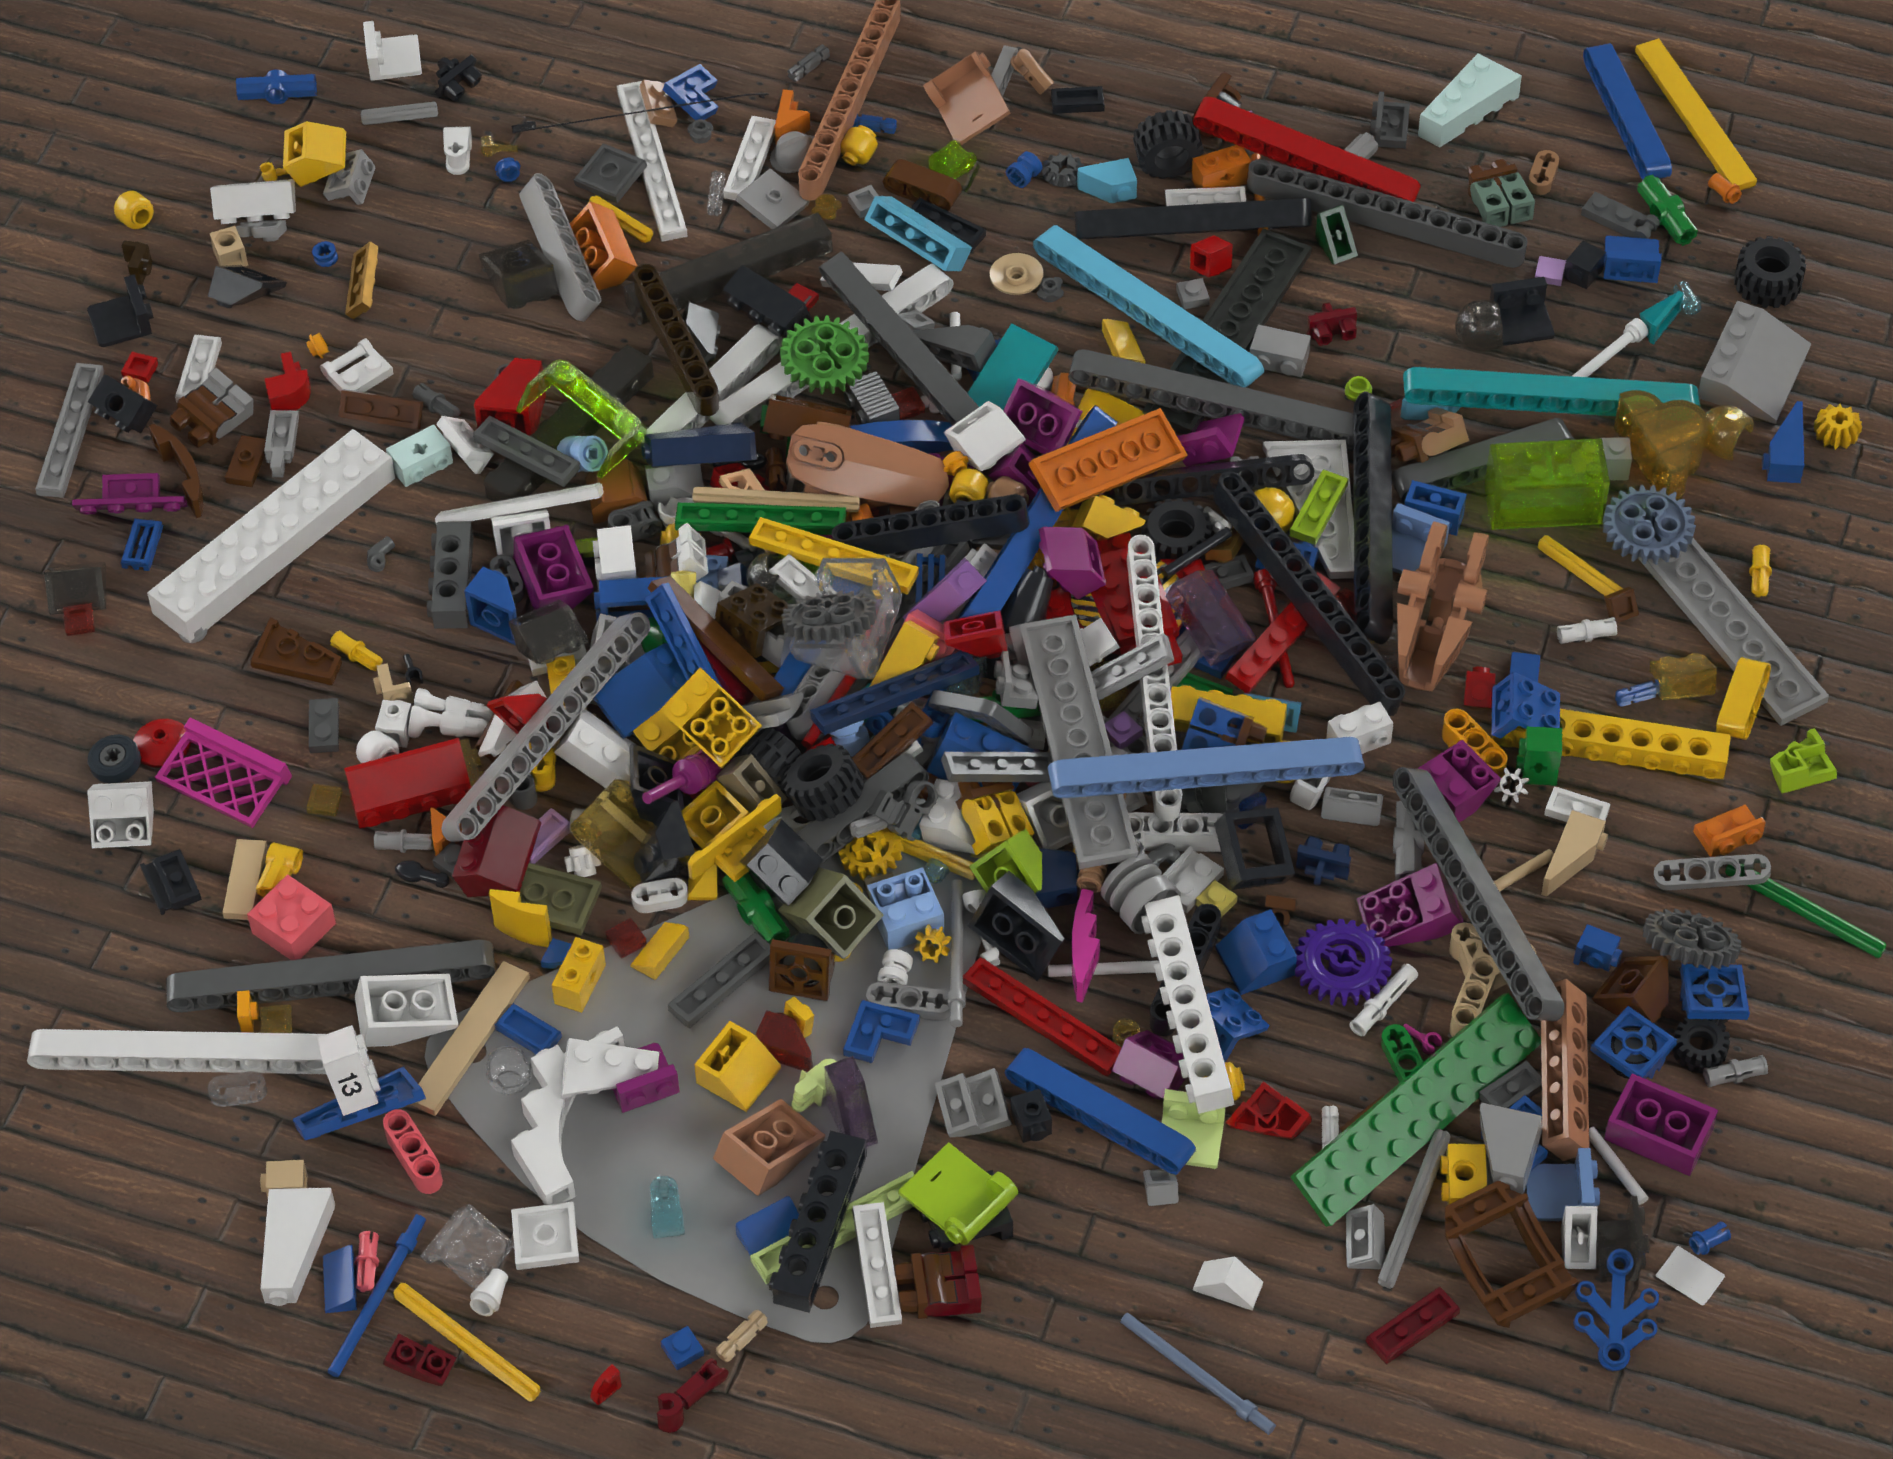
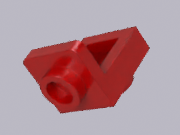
M1473 667L1472 671L1466 672L1463 706L1492 709V688L1495 686L1496 674L1490 673V668Z

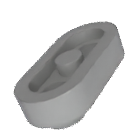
M1021 626L1009 627L1010 633L1005 634L1009 650H1015L1017 660L1013 661L1014 666L1020 664L1028 667Z

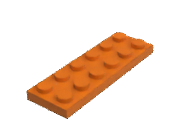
M1159 408L1034 458L1028 465L1055 512H1058L1180 462L1188 454L1162 409Z

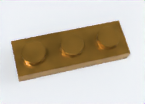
M368 242L353 254L345 315L352 319H355L362 313H366L373 303L372 292L375 285V269L378 263V246L372 242Z

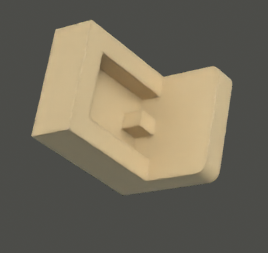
M388 663L377 665L378 677L373 678L376 694H382L384 700H401L411 704L414 703L410 683L393 685Z

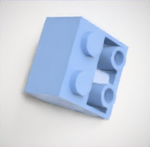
M923 867L867 885L870 901L884 915L877 922V926L888 950L898 949L919 942L915 936L917 932L925 934V928L928 924H930L932 929H939V927L943 926L942 932L944 933V913Z

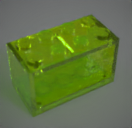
M1602 438L1490 444L1484 487L1491 530L1603 524L1610 480Z

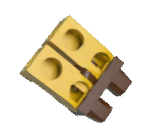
M978 782L957 783L962 797L956 801L959 810L962 809V816L970 826L975 839L972 848L976 856L989 853L1024 829L1028 831L1030 836L1035 834L1018 796L1012 791L1015 789L1013 782H982L983 787H980Z

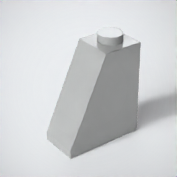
M1481 1103L1480 1126L1492 1183L1499 1180L1510 1185L1511 1190L1523 1194L1542 1134V1116Z

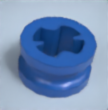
M320 242L312 249L314 261L318 266L329 267L338 260L336 247L331 242Z

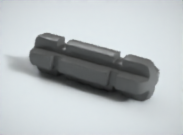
M823 44L819 45L814 51H811L798 61L797 65L795 64L788 69L789 79L798 82L804 77L803 74L807 75L821 64L820 61L824 62L830 57L829 48Z

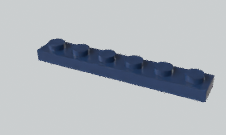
M959 651L810 710L811 720L826 735L933 693L934 690H941L980 674L979 665L969 653Z

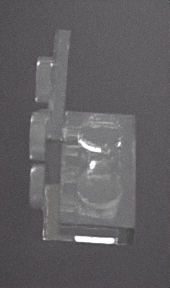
M468 1204L455 1211L420 1257L428 1264L441 1260L475 1290L490 1274L492 1269L499 1267L513 1249L514 1242L471 1204Z

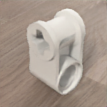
M444 127L443 140L446 169L453 175L464 174L470 167V150H472L471 127Z

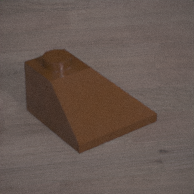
M1623 957L1594 995L1593 1001L1617 1016L1629 1006L1652 1023L1656 1022L1661 1017V1012L1669 1003L1667 957Z

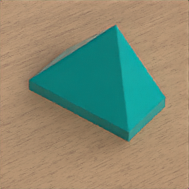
M1678 291L1639 313L1641 320L1649 330L1647 336L1649 343L1654 345L1680 313L1684 297L1683 292Z

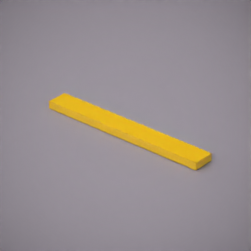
M1658 38L1636 45L1635 53L1717 172L1730 183L1737 184L1740 187V191L1756 186L1757 178L1661 40Z

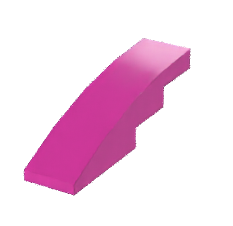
M1082 889L1075 910L1072 930V980L1076 1001L1083 1003L1100 956V939L1095 938L1097 915L1092 914L1094 891Z

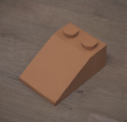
M779 1099L723 1132L713 1159L749 1190L759 1196L777 1185L824 1140L826 1135L802 1115L794 1111L785 1101Z

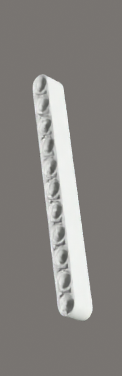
M930 264L894 287L892 291L883 294L882 297L897 314L918 310L922 313L947 296L952 290L954 283L936 265ZM855 314L840 323L843 325L849 321L850 330L858 327V335L865 336L864 343H868V348L878 342ZM780 362L719 402V410L709 418L717 426L741 423L746 427H750L761 419L762 405H768L771 394L793 398L807 389L809 385H805L800 389L799 380L791 382V374H784V366H781Z
M1146 535L1132 537L1128 544L1127 554L1136 647L1164 633L1154 543ZM1145 625H1151V626H1153V627L1148 628V627H1145ZM1165 665L1140 679L1148 753L1157 752L1158 750H1177L1168 665ZM1152 674H1153V675H1157V676H1159V677H1156V678H1155V677H1151V676H1149V675H1152ZM1155 699H1156V700H1160V701H1162V702L1157 703V702H1153L1152 700H1155ZM1154 725H1163L1165 727L1157 728ZM1182 789L1152 791L1154 812L1158 819L1169 822L1178 818L1181 809ZM1164 801H1170V802H1172V803H1174V804H1172V805H1166V804H1164L1163 802H1164Z
M39 1029L31 1035L27 1063L34 1068L47 1070L326 1074L317 1038L326 1034Z

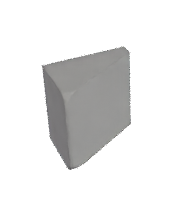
M1163 1169L1143 1171L1149 1206L1178 1203L1176 1175L1170 1174Z

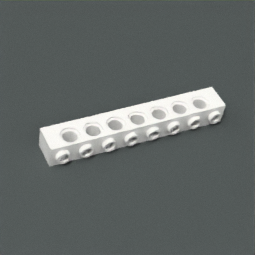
M1177 895L1148 902L1145 905L1147 915L1142 916L1141 919L1145 934L1151 933L1153 938L1147 940L1151 958L1158 957L1159 963L1154 964L1157 981L1164 980L1165 986L1160 987L1163 1004H1170L1171 1011L1166 1012L1170 1030L1175 1028L1178 1035L1172 1036L1176 1054L1183 1053L1184 1059L1179 1060L1182 1077H1189L1191 1083L1185 1085L1189 1103H1196L1198 1114L1233 1106L1235 1104L1180 896Z

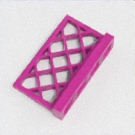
M190 717L184 725L185 734L155 776L156 781L253 828L282 784L287 785L292 778L286 763ZM189 742L199 746L200 754L184 757L183 751ZM214 756L223 758L224 765L208 769L207 758ZM202 760L204 771L189 775L186 765ZM182 766L185 777L175 780L166 777L171 769ZM240 767L247 769L248 777L232 781L230 770ZM226 772L228 783L212 787L210 776ZM206 778L208 789L198 792L192 790L190 782ZM263 779L272 781L267 790L256 793L254 782ZM250 783L252 794L236 799L234 788ZM230 789L231 801L221 804L216 802L214 794ZM254 801L255 809L249 817L240 813L239 805Z

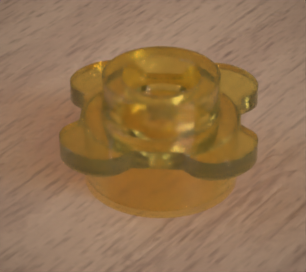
M823 194L816 199V206L811 209V213L815 217L821 216L827 220H834L837 210L842 207V203L836 200L833 195Z

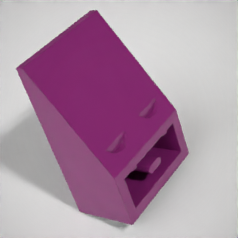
M1437 863L1357 898L1363 923L1367 925L1366 931L1376 930V938H1384V946L1387 947L1438 939L1452 933L1455 925L1464 923L1455 893Z

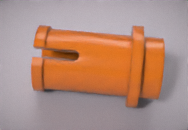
M1715 173L1708 181V187L1721 195L1725 203L1734 204L1742 195L1737 184L1730 183L1719 173Z

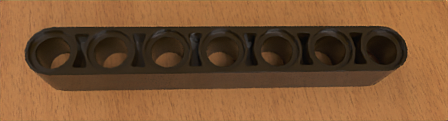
M651 264L637 266L633 272L635 294L695 411L702 416L716 414L719 410L718 386L659 272Z

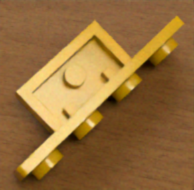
M774 794L771 798L762 800L754 811L747 816L740 817L732 828L725 833L718 834L706 848L696 851L688 861L689 877L695 880L714 864L723 870L734 882L749 872L739 861L768 832L763 826L781 813V797L778 794Z

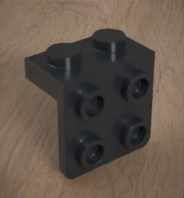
M135 275L124 277L127 296L90 305L87 308L100 347H107L152 334L149 322L150 319L154 318L150 303L144 304L143 300L147 299L143 284H137Z

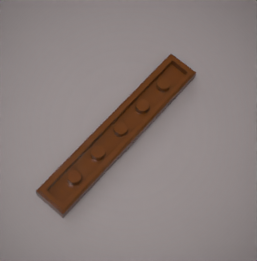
M671 576L651 581L647 588L650 592H653L661 584H670L697 639L760 701L781 695L784 687Z

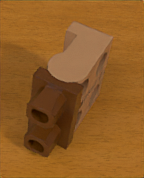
M1436 407L1427 411L1429 419L1415 425L1407 424L1402 428L1395 427L1391 429L1393 435L1391 437V458L1397 456L1401 462H1407L1412 459L1423 463L1429 460L1427 455L1434 456L1468 442L1469 438L1463 416Z

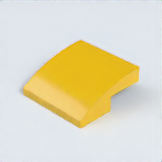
M490 889L489 896L494 925L498 930L528 944L541 947L549 946L552 940L547 905L521 903L520 892Z

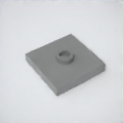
M771 168L741 191L736 198L740 205L774 232L780 230L804 210L810 202L803 199L795 187Z

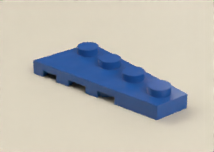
M401 1067L378 1078L381 1088L380 1091L376 1092L378 1104L343 1116L335 1098L292 1120L304 1140H308L424 1100L426 1097L420 1085L404 1067Z

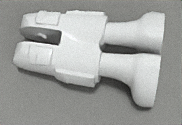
M418 688L414 698V706L411 709L408 736L418 738L425 727L436 726L440 727L442 735L480 738L493 712L481 703H471L469 700L449 696L444 700L431 695L426 689ZM429 710L442 711L443 713H442V714H439V713L432 712V711H429Z

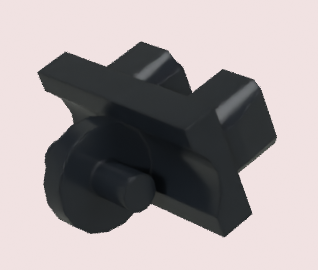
M471 54L459 63L456 58L450 61L448 58L442 57L438 61L439 70L436 72V75L440 79L438 80L439 88L435 90V94L439 98L446 95L455 102L465 92V88L459 84L462 80L471 88L479 84L482 74L475 67L477 59Z

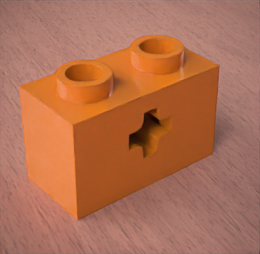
M1238 145L1193 158L1192 181L1196 188L1239 187L1246 185L1249 164L1252 161L1245 149Z

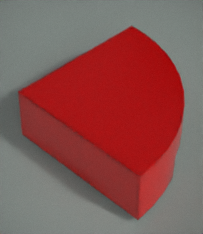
M613 1364L600 1375L592 1388L590 1398L597 1405L603 1403L622 1386L620 1371Z

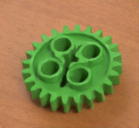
M828 315L825 316L824 321H820L818 316H815L812 323L805 318L803 327L795 323L794 331L788 330L787 338L782 339V347H780L781 366H784L785 375L791 374V382L799 380L800 389L805 385H809L810 393L815 388H819L820 394L823 395L825 389L829 388L830 392L834 394L835 387L845 391L846 383L855 386V378L862 379V372L867 370V363L869 362L868 343H864V335H858V327L850 330L849 321L841 325L840 317H837L834 322H830Z

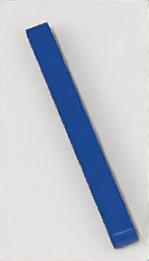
M1095 405L1085 416L1068 445L1112 428L1118 422ZM1041 487L1027 508L1030 525L1024 531L1012 533L984 576L987 581L971 596L958 619L999 611L1004 606L1040 548L1039 529L1042 527H1053L1064 510L1055 512Z

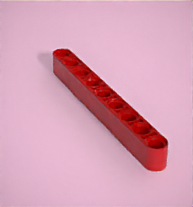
M1204 97L1193 118L1194 126L1203 132L1296 169L1411 202H1415L1421 188L1420 183L1413 177L1214 97Z

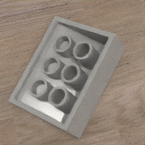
M1737 301L1701 376L1698 392L1699 399L1776 424L1809 352L1811 343L1764 309Z

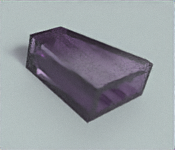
M852 1056L824 1066L827 1106L839 1132L866 1139L867 1147L877 1144L878 1140L865 1081L854 1057Z

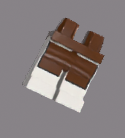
M688 523L684 524L678 529L679 537L669 544L658 546L655 552L650 550L645 553V564L637 569L638 578L671 576V572L691 571L696 572V581L708 574L705 539Z

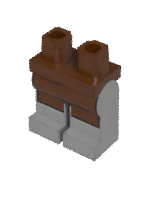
M214 368L208 373V379L177 401V410L170 416V425L177 431H181L189 425L192 430L188 432V439L197 448L207 442L213 446L219 441V438L228 434L253 415L254 399L239 386H233L232 380L219 369Z

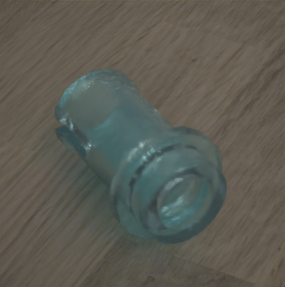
M1679 282L1683 290L1681 292L1684 293L1681 304L1682 311L1688 315L1697 314L1702 308L1700 297L1695 296L1688 282ZM1677 285L1673 288L1674 294L1680 291Z

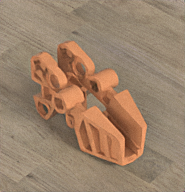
M1433 521L1419 568L1415 571L1403 569L1397 593L1409 596L1410 599L1408 605L1397 603L1399 680L1402 684L1417 690L1433 691L1458 658L1473 623L1465 620L1467 612L1481 615L1485 606L1488 590L1483 589L1481 568L1486 557L1489 535L1474 532L1467 554V564L1453 559L1440 558L1444 549L1447 525ZM1427 596L1432 597L1428 621L1432 622L1431 626L1426 625V620L1421 619Z

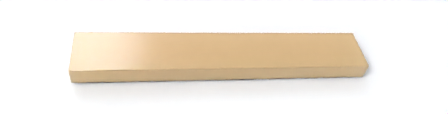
M504 961L501 963L419 1082L426 1099L410 1105L433 1116L437 1115L495 1030V1023L513 1004L530 979L529 972Z

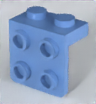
M1578 1148L1575 1164H1538L1530 1171L1526 1190L1529 1197L1528 1201L1538 1221H1562L1565 1206H1599V1187H1594L1593 1179H1597V1160H1591V1148Z

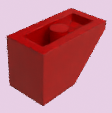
M540 694L504 696L489 701L486 706L511 730L518 734L547 698Z

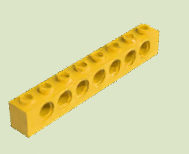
M1560 709L1562 756L1587 758L1591 761L1600 760L1619 765L1645 767L1650 770L1658 769L1677 774L1703 776L1708 779L1724 780L1731 736L1729 734ZM1518 726L1500 739L1492 736V739L1503 747L1519 748V738H1525L1526 729Z

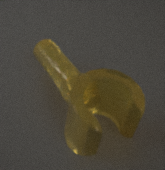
M483 136L480 139L482 143L480 148L486 157H491L500 151L518 152V145L495 144L491 136Z

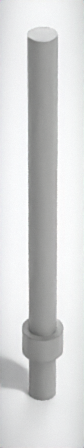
M959 879L953 880L951 886V991L948 992L947 1005L950 1008V1024L953 1027L962 1026L963 1008L966 1005V994L963 991V881Z

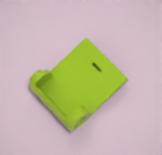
M948 1142L898 1190V1194L944 1230L946 1236L953 1243L967 1245L1018 1195V1189L1005 1174L996 1172L993 1176L989 1175Z

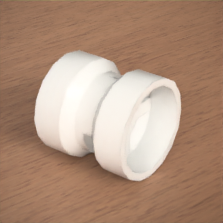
M898 949L887 950L883 955L882 964L884 967L879 970L877 982L907 985V972L911 970L913 963L911 955Z

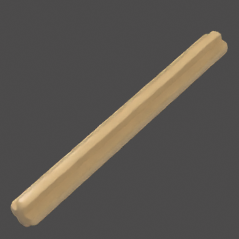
M694 487L692 494L694 503L846 507V512H858L860 509V498L858 496Z

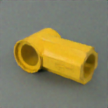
M273 842L267 851L266 867L256 886L257 894L264 898L287 874L289 876H292V874L296 875L302 865L303 850Z

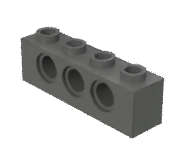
M471 521L437 522V532L432 533L431 545L432 550H435V555L430 556V571L434 572V578H429L428 590L429 595H432V600L427 601V616L432 617L434 629L468 628L469 616L464 590L471 582L474 538Z

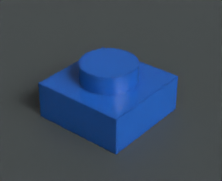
M688 1326L660 1341L662 1349L676 1370L704 1356V1349Z

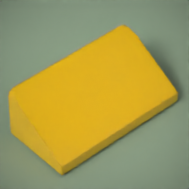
M1103 319L1102 332L1112 355L1145 364V359L1128 322Z
M664 922L631 963V967L656 980L689 939L688 927L682 924Z

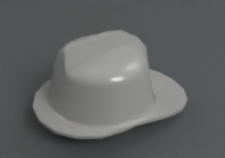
M791 131L782 135L771 152L770 162L772 167L782 173L798 172L814 136L798 131Z

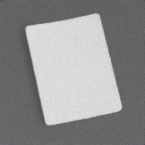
M1677 1246L1657 1272L1656 1277L1703 1306L1725 1278V1275Z

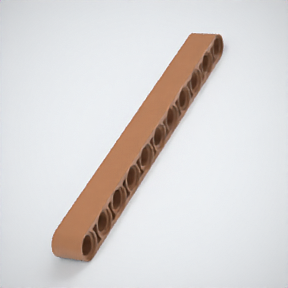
M876 0L799 169V194L805 200H817L822 196L841 154V142L848 129L854 125L857 113L859 114L900 22V0Z

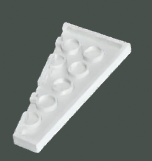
M1346 440L1263 442L1262 449L1266 457L1304 454L1312 461L1315 473L1309 483L1282 487L1285 493L1292 499L1297 516L1323 469L1349 478ZM1298 464L1294 468V473L1302 475L1307 472L1308 466L1306 464ZM1272 467L1276 476H1278L1281 470L1277 467ZM1350 478L1343 496L1317 544L1314 545L1315 548H1318V557L1329 579L1354 578V519Z

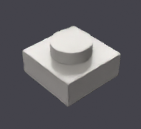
M872 185L849 193L848 202L859 218H863L867 215L874 197L879 195Z
M1203 278L1177 283L1176 291L1183 309L1209 305L1210 297Z

